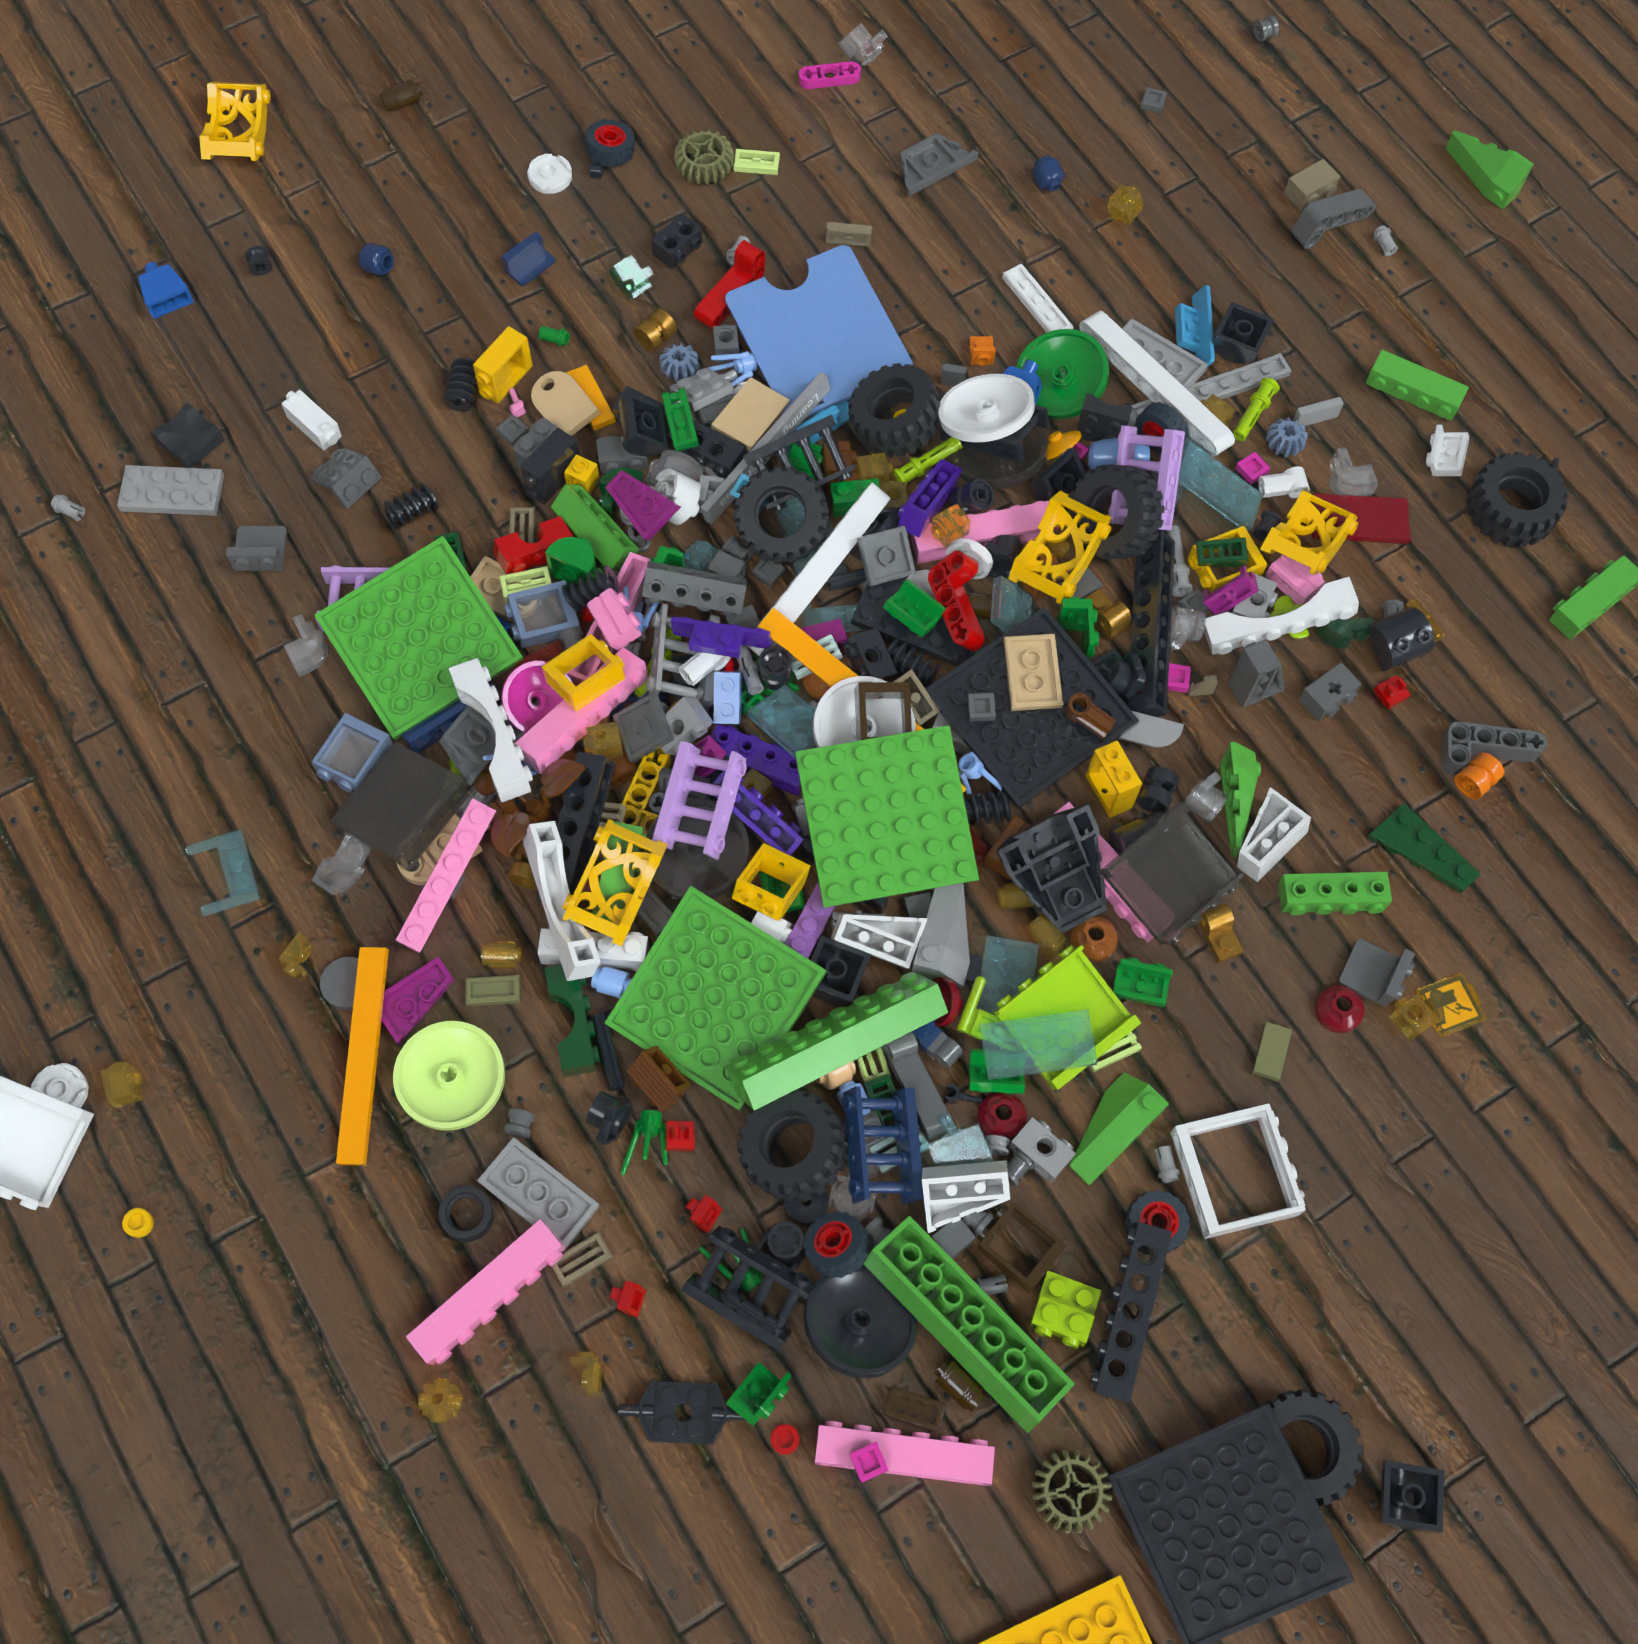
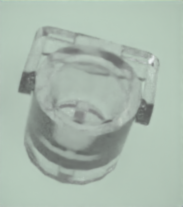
M1178 606L1172 608L1170 651H1178L1186 641L1195 643L1200 641L1205 628V612Z
M1215 771L1206 779L1202 778L1183 803V806L1208 823L1215 818L1228 799V795L1214 786L1221 779V776Z
M848 1174V1177L837 1175V1181L844 1183L837 1190V1181L832 1185L829 1206H832L834 1211L847 1212L851 1216H855L859 1222L866 1217L867 1213L872 1214L876 1193L871 1194V1200L852 1204V1196L848 1189L850 1174Z

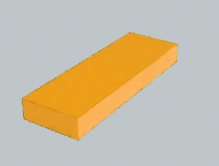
M584 365L566 372L575 380L601 413L590 422L593 430L595 431L615 423V417L588 366Z

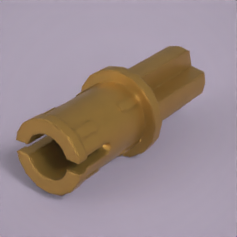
M1416 598L1411 599L1405 604L1404 609L1415 607L1426 616L1433 630L1434 642L1440 641L1445 636L1444 630L1433 619V614L1428 613Z

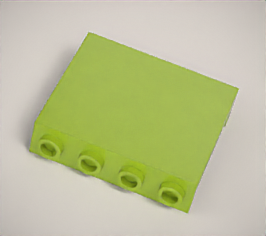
M1070 945L1059 953L1061 958L1053 964L1050 961L1038 970L1040 973L1038 977L1034 980L1028 978L1017 986L1019 991L1012 997L1008 994L996 1003L998 1008L993 1011L1052 1090H1059L1141 1024L1135 1014L1130 1015L1082 952L1084 947L1082 945L1076 947Z

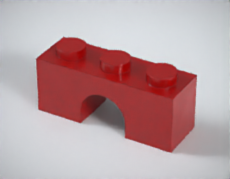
M559 516L539 523V541L536 543L524 542L517 532L494 539V555L505 575L522 572L530 567L545 564L547 562L545 552L548 547L556 540L573 537L562 517Z

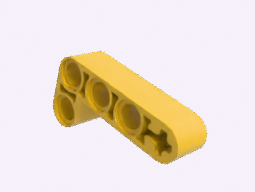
M662 748L643 757L622 802V805L627 807L622 823L628 818L635 819V822L629 825L643 827L642 833L652 836V839L654 833H649L647 830L651 827H656L659 816L650 812L649 801L651 796L660 790L659 771L662 768L669 769L672 762L671 754H665ZM650 774L656 776L652 780L644 779L645 776ZM639 796H643L646 798L642 802L634 801V799Z

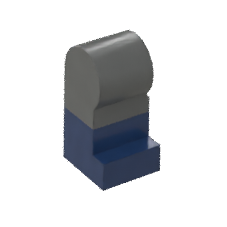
M934 1021L912 1032L916 1038L918 1048L946 1069H949L963 1053L961 1047L953 1039L949 1038L935 1026Z

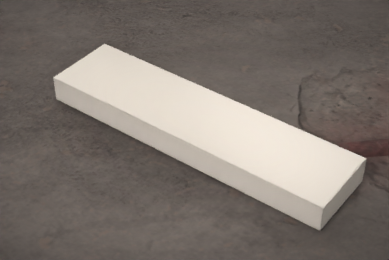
M1022 263L1003 273L1002 279L1046 333L1058 329H1073V325Z

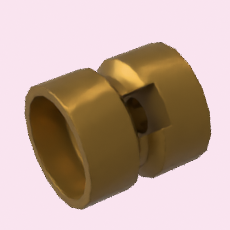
M657 308L647 317V320H643L633 329V334L638 343L650 353L656 351L664 343L663 340L667 341L677 332L674 320L661 308Z
M521 842L515 855L517 862L512 863L507 877L512 883L520 887L538 890L524 844Z

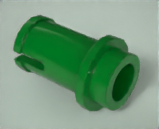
M541 326L539 340L556 343L559 347L568 345L570 333L565 328L558 330Z

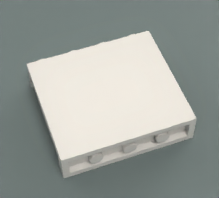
M0 1076V1197L11 1200L14 1196L22 1199L20 1205L32 1210H36L38 1206L49 1208L94 1114Z

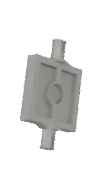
M705 368L688 378L679 380L676 384L670 386L669 389L670 393L677 392L679 388L685 387L690 409L695 412L734 392L730 381L737 379L738 375L734 369L722 375L717 374L710 368Z

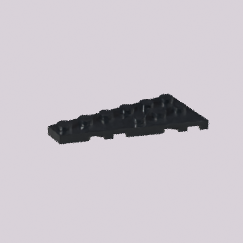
M901 578L874 586H868L867 584L850 624L867 631L878 628L882 637L892 641L900 637L899 644H903L906 641L908 642L907 647H915L916 651L956 667L987 647L983 643L979 650L970 651L954 643L943 616H941L936 626L922 638L918 634L913 633L901 621L894 618L883 606L901 588L904 582Z

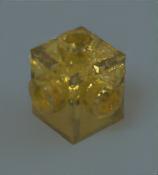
M1120 184L1116 192L1111 195L1107 207L1111 220L1131 225L1137 214L1142 211L1144 203L1139 189Z
M433 1379V1384H424V1392L419 1393L418 1408L422 1410V1415L430 1418V1422L448 1423V1418H457L458 1410L462 1408V1392H459V1388L455 1384H451L450 1379ZM442 1394L443 1401L436 1405L435 1396Z

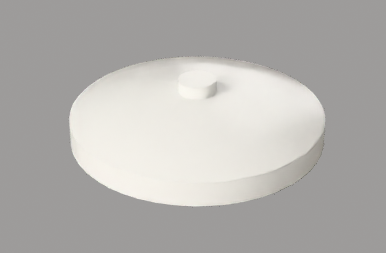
M1006 374L976 376L957 384L943 396L940 401L938 415L943 430L956 439L967 442L993 441L1013 434L1030 420L1035 409L1034 395L1031 387L1025 381L1015 376Z
M856 676L844 679L833 685L823 695L814 713L812 728L817 748L857 741L854 689L858 682L886 681L875 677ZM866 699L867 737H884L902 733L901 699ZM911 708V721L913 732L916 731L914 714Z

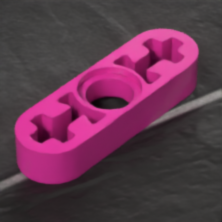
M852 61L806 66L799 71V85L805 89L855 84L860 80L861 67L858 63ZM826 73L835 74L832 78H827L824 75Z

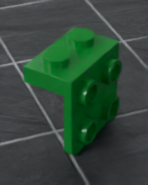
M1078 597L1062 599L1056 621L1064 631H1081L1082 652L1090 661V658L1095 655V646H1098L1099 633L1094 631V623H1097V609L1093 608L1092 599H1080Z

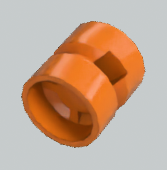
M1482 752L1470 761L1468 767H1464L1454 777V782L1459 791L1466 797L1479 800L1491 786H1494L1504 776L1505 771L1502 764L1494 756Z

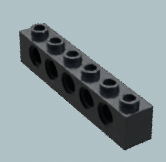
M626 386L611 407L615 420L619 423V400L628 392L662 405L669 448L673 449L681 457L686 456L692 459L695 464L702 468L707 466L721 478H727L743 460V455L747 454L745 446L693 420L698 443H701V445L675 451L664 404L629 386Z
M577 753L574 762L583 764L586 769L565 790L564 804L558 814L557 830L562 842L565 874L571 895L574 894L591 858L595 843L593 839L599 828L616 766L613 761L603 755ZM591 778L589 784L585 786L587 780ZM584 803L582 809L579 810L580 805ZM577 828L575 834L572 835L573 830ZM570 852L569 858L565 860L566 855ZM537 890V902L542 904L539 891Z
M1136 1222L1134 1227L1130 1226L1128 1229L1126 1243L1130 1245L1127 1255L1123 1254L1120 1260L1118 1271L1123 1273L1120 1283L1115 1282L1111 1299L1115 1300L1113 1312L1108 1311L1104 1327L1108 1328L1106 1340L1101 1339L1097 1356L1101 1357L1099 1367L1093 1368L1090 1385L1094 1386L1092 1392L1130 1403L1172 1231L1141 1222ZM1141 1246L1147 1247L1151 1253V1257L1146 1263L1141 1262L1137 1257V1250ZM1134 1274L1140 1275L1144 1281V1285L1139 1291H1135L1130 1286V1278ZM1127 1302L1133 1303L1137 1309V1313L1132 1319H1127L1122 1312L1123 1306ZM1122 1330L1126 1331L1130 1337L1129 1344L1123 1348L1119 1347L1115 1341L1116 1334ZM1114 1359H1118L1123 1367L1122 1372L1118 1376H1112L1108 1371V1365Z

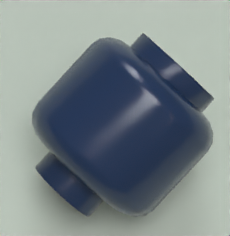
M1045 156L1036 161L1032 175L1039 189L1049 190V192L1059 189L1061 182L1064 180L1065 173L1058 159Z
M368 243L359 253L360 266L367 273L383 276L394 265L392 253L386 246Z

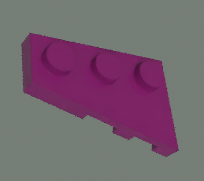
M622 470L605 487L642 538L648 541L681 508L677 503Z
M439 957L384 991L381 1020L398 1046L402 1044L454 981Z

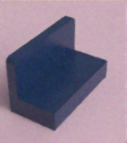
M536 231L501 256L504 271L522 287L556 262L555 258L544 249L542 236Z

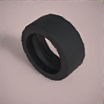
M460 1186L452 1189L444 1196L439 1205L438 1217L442 1228L451 1238L459 1242H472L481 1239L490 1230L494 1221V1209L492 1202L482 1190L474 1186ZM463 1198L477 1200L483 1209V1217L480 1223L470 1230L456 1228L450 1219L451 1208L458 1200Z

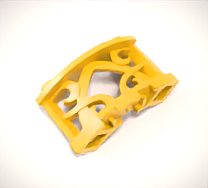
M216 81L207 83V114L211 115V121L205 124L204 130L199 136L201 159L211 160L214 155L248 156L251 157V161H257L260 156H263L267 104H270V91L266 90V84ZM222 89H236L235 97L222 91ZM243 89L256 90L257 99L255 103H250L251 97L249 93L245 95L243 103L241 102ZM227 110L229 114L223 115V111ZM239 112L249 122L251 127L243 134L233 138L232 133L222 126L233 122Z
M1302 490L1297 501L1287 514L1288 522L1286 524L1281 522L1276 527L1271 528L1261 550L1269 554L1278 552L1310 567L1309 573L1313 575L1322 574L1348 534L1351 536L1354 534L1358 526V522H1356L1358 517ZM1312 502L1326 509L1320 514ZM1332 512L1346 518L1340 527L1333 526L1338 517H1332L1326 523L1324 520ZM1317 530L1322 546L1315 548L1301 547L1300 539L1296 535H1308Z
M1059 491L1050 499L1043 518L1037 527L1041 532L1038 537H1035V541L1030 539L1022 552L1015 558L1008 577L1009 580L1015 583L1020 580L1056 598V603L1061 604L1062 599L1072 597L1075 593L1076 585L1090 564L1101 540H1105L1111 531L1109 523L1112 518L1069 498V495L1062 491ZM1064 507L1078 514L1075 516L1074 519H1072V517L1064 509ZM1083 517L1097 522V527L1093 533L1087 534L1085 532L1089 527V523L1082 524L1078 529L1077 525ZM1065 526L1067 527L1060 535L1053 533L1055 527H1060L1061 532L1065 529ZM1071 534L1075 545L1076 558L1063 564L1052 565V556L1045 544L1047 542H1061ZM1083 543H1084V544H1089V545L1087 546L1085 552H1084ZM1044 555L1047 557L1045 566H1043V560H1037L1038 556ZM1048 574H1052L1053 581L1046 578ZM1059 578L1064 580L1061 586L1055 583Z
M609 819L605 827L599 826L593 839L597 841V845L574 894L568 893L563 903L562 909L566 910L563 920L568 921L571 919L613 938L612 943L622 947L668 844L660 840L657 842L613 823L614 821ZM611 835L628 842L626 853L620 854L621 846L618 842L616 843V849L609 850L607 848V841ZM633 844L652 853L632 852ZM601 852L606 860L594 866ZM629 863H634L632 870L636 868L640 870L638 877L633 878L630 876ZM624 864V879L631 888L635 889L634 894H615L606 902L599 887L598 876L608 869ZM589 879V886L591 892L582 893L586 885V882ZM582 900H587L590 906L586 910H592L596 906L600 910L594 915L577 906ZM617 900H622L625 903L624 909H618L616 904L612 910L610 906ZM604 914L610 921L601 918Z

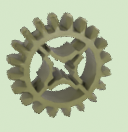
M701 129L698 133L692 130L691 135L685 134L683 139H679V143L675 148L674 162L678 172L681 173L683 178L688 177L689 182L695 180L698 185L701 182H705L708 185L710 181L716 184L717 179L724 180L725 175H729L730 169L734 164L732 145L727 141L726 136H720L719 131L713 134L711 129L708 132H703Z
M1067 1450L1061 1451L1062 1460L1059 1459L1056 1453L1050 1455L1053 1465L1046 1460L1041 1463L1046 1473L1041 1470L1035 1472V1475L1042 1479V1482H1033L1032 1487L1040 1489L1041 1493L1032 1495V1499H1042L1043 1504L1036 1507V1511L1041 1512L1046 1509L1048 1513L1044 1516L1043 1521L1048 1522L1054 1517L1053 1529H1059L1061 1523H1064V1533L1067 1534L1071 1532L1072 1524H1074L1077 1534L1083 1531L1082 1523H1084L1088 1530L1093 1529L1091 1518L1097 1523L1103 1521L1098 1510L1103 1513H1108L1109 1508L1102 1504V1501L1112 1500L1111 1495L1103 1494V1490L1112 1487L1111 1483L1102 1484L1101 1481L1108 1473L1102 1471L1098 1474L1095 1470L1100 1466V1462L1096 1461L1090 1466L1088 1463L1091 1455L1088 1453L1084 1455L1082 1461L1079 1460V1450L1073 1451L1072 1459H1070ZM1063 1467L1062 1486L1049 1490L1052 1475L1057 1469ZM1072 1467L1084 1471L1091 1479L1092 1484L1079 1482ZM1070 1483L1073 1484V1488L1077 1487L1078 1490L1085 1489L1076 1494L1074 1500L1070 1499V1496H1067L1066 1493H1058L1069 1488ZM1095 1493L1094 1502L1090 1510L1081 1516L1082 1497ZM1051 1499L1063 1500L1067 1504L1068 1510L1071 1511L1072 1517L1059 1512L1051 1502Z

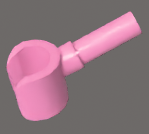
M511 388L509 393L513 404L509 406V409L518 418L525 414L526 411L523 408L522 400L518 399L515 389Z

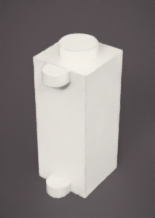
M298 390L296 393L290 391L286 395L287 400L281 404L286 417L323 451L337 443L342 435L338 424L301 390Z

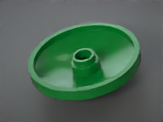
M1058 329L1039 336L1025 348L1016 365V368L1022 369L1026 360H1031L1038 364L1039 367L1035 375L1040 378L1042 389L1036 405L1047 408L1049 419L1055 420L1068 419L1080 415L1087 393L1100 399L1109 379V364L1102 346L1092 336L1074 329Z

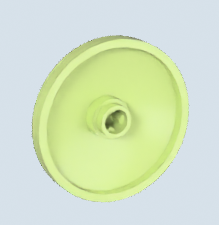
M460 1021L435 1023L414 1034L401 1049L393 1071L395 1094L406 1113L423 1126L444 1131L468 1127L485 1117L499 1100L505 1082L504 1061L496 1043L482 1029Z

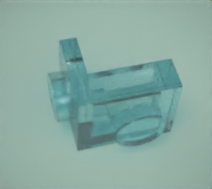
M697 540L685 551V568L706 572L708 561L711 557L715 558L720 549L711 546L708 542Z

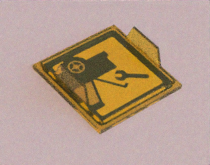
M1463 972L1415 990L1440 1038L1487 1020L1480 1006L1481 999L1473 984H1468Z

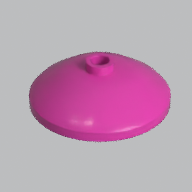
M531 661L522 664L510 673L503 685L501 697L507 718L517 730L524 734L564 700L546 682L542 666L548 663L545 661ZM566 673L564 676L572 682L571 678ZM532 697L537 698V700H538V705H537V706H535V705L532 704V702H531Z

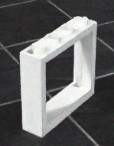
M1270 1104L1178 1125L1170 1132L1204 1239L1299 1216L1306 1210L1303 1200L1305 1195L1302 1190L1298 1189L1296 1183L1297 1172L1295 1166L1289 1162L1287 1157V1142L1284 1137L1280 1136L1278 1130L1279 1120L1271 1110ZM1258 1120L1288 1208L1219 1225L1190 1136Z

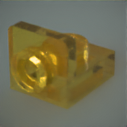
M297 933L281 954L279 960L284 966L282 970L293 978L299 975L306 979L308 973L299 963L304 962L308 958L312 945L302 934Z
M578 1352L577 1357H570V1364L573 1367H587V1371H582V1389H586V1393L589 1396H601L602 1360L599 1357H595L594 1352Z

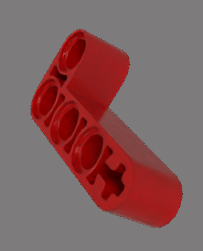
M746 240L741 241L735 250L734 266L697 305L694 311V318L713 329V326H720L731 314L726 305V294L731 290L763 277L765 272V252Z
M957 550L930 569L928 582L936 601L945 607L942 616L954 643L970 651H977L984 643V634L963 585L976 575L979 565L976 559Z

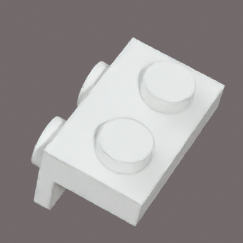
M1437 425L1435 433L1431 434L1430 444L1432 450L1427 453L1426 464L1427 467L1431 468L1432 476H1462L1469 443L1468 432L1444 433L1443 426Z

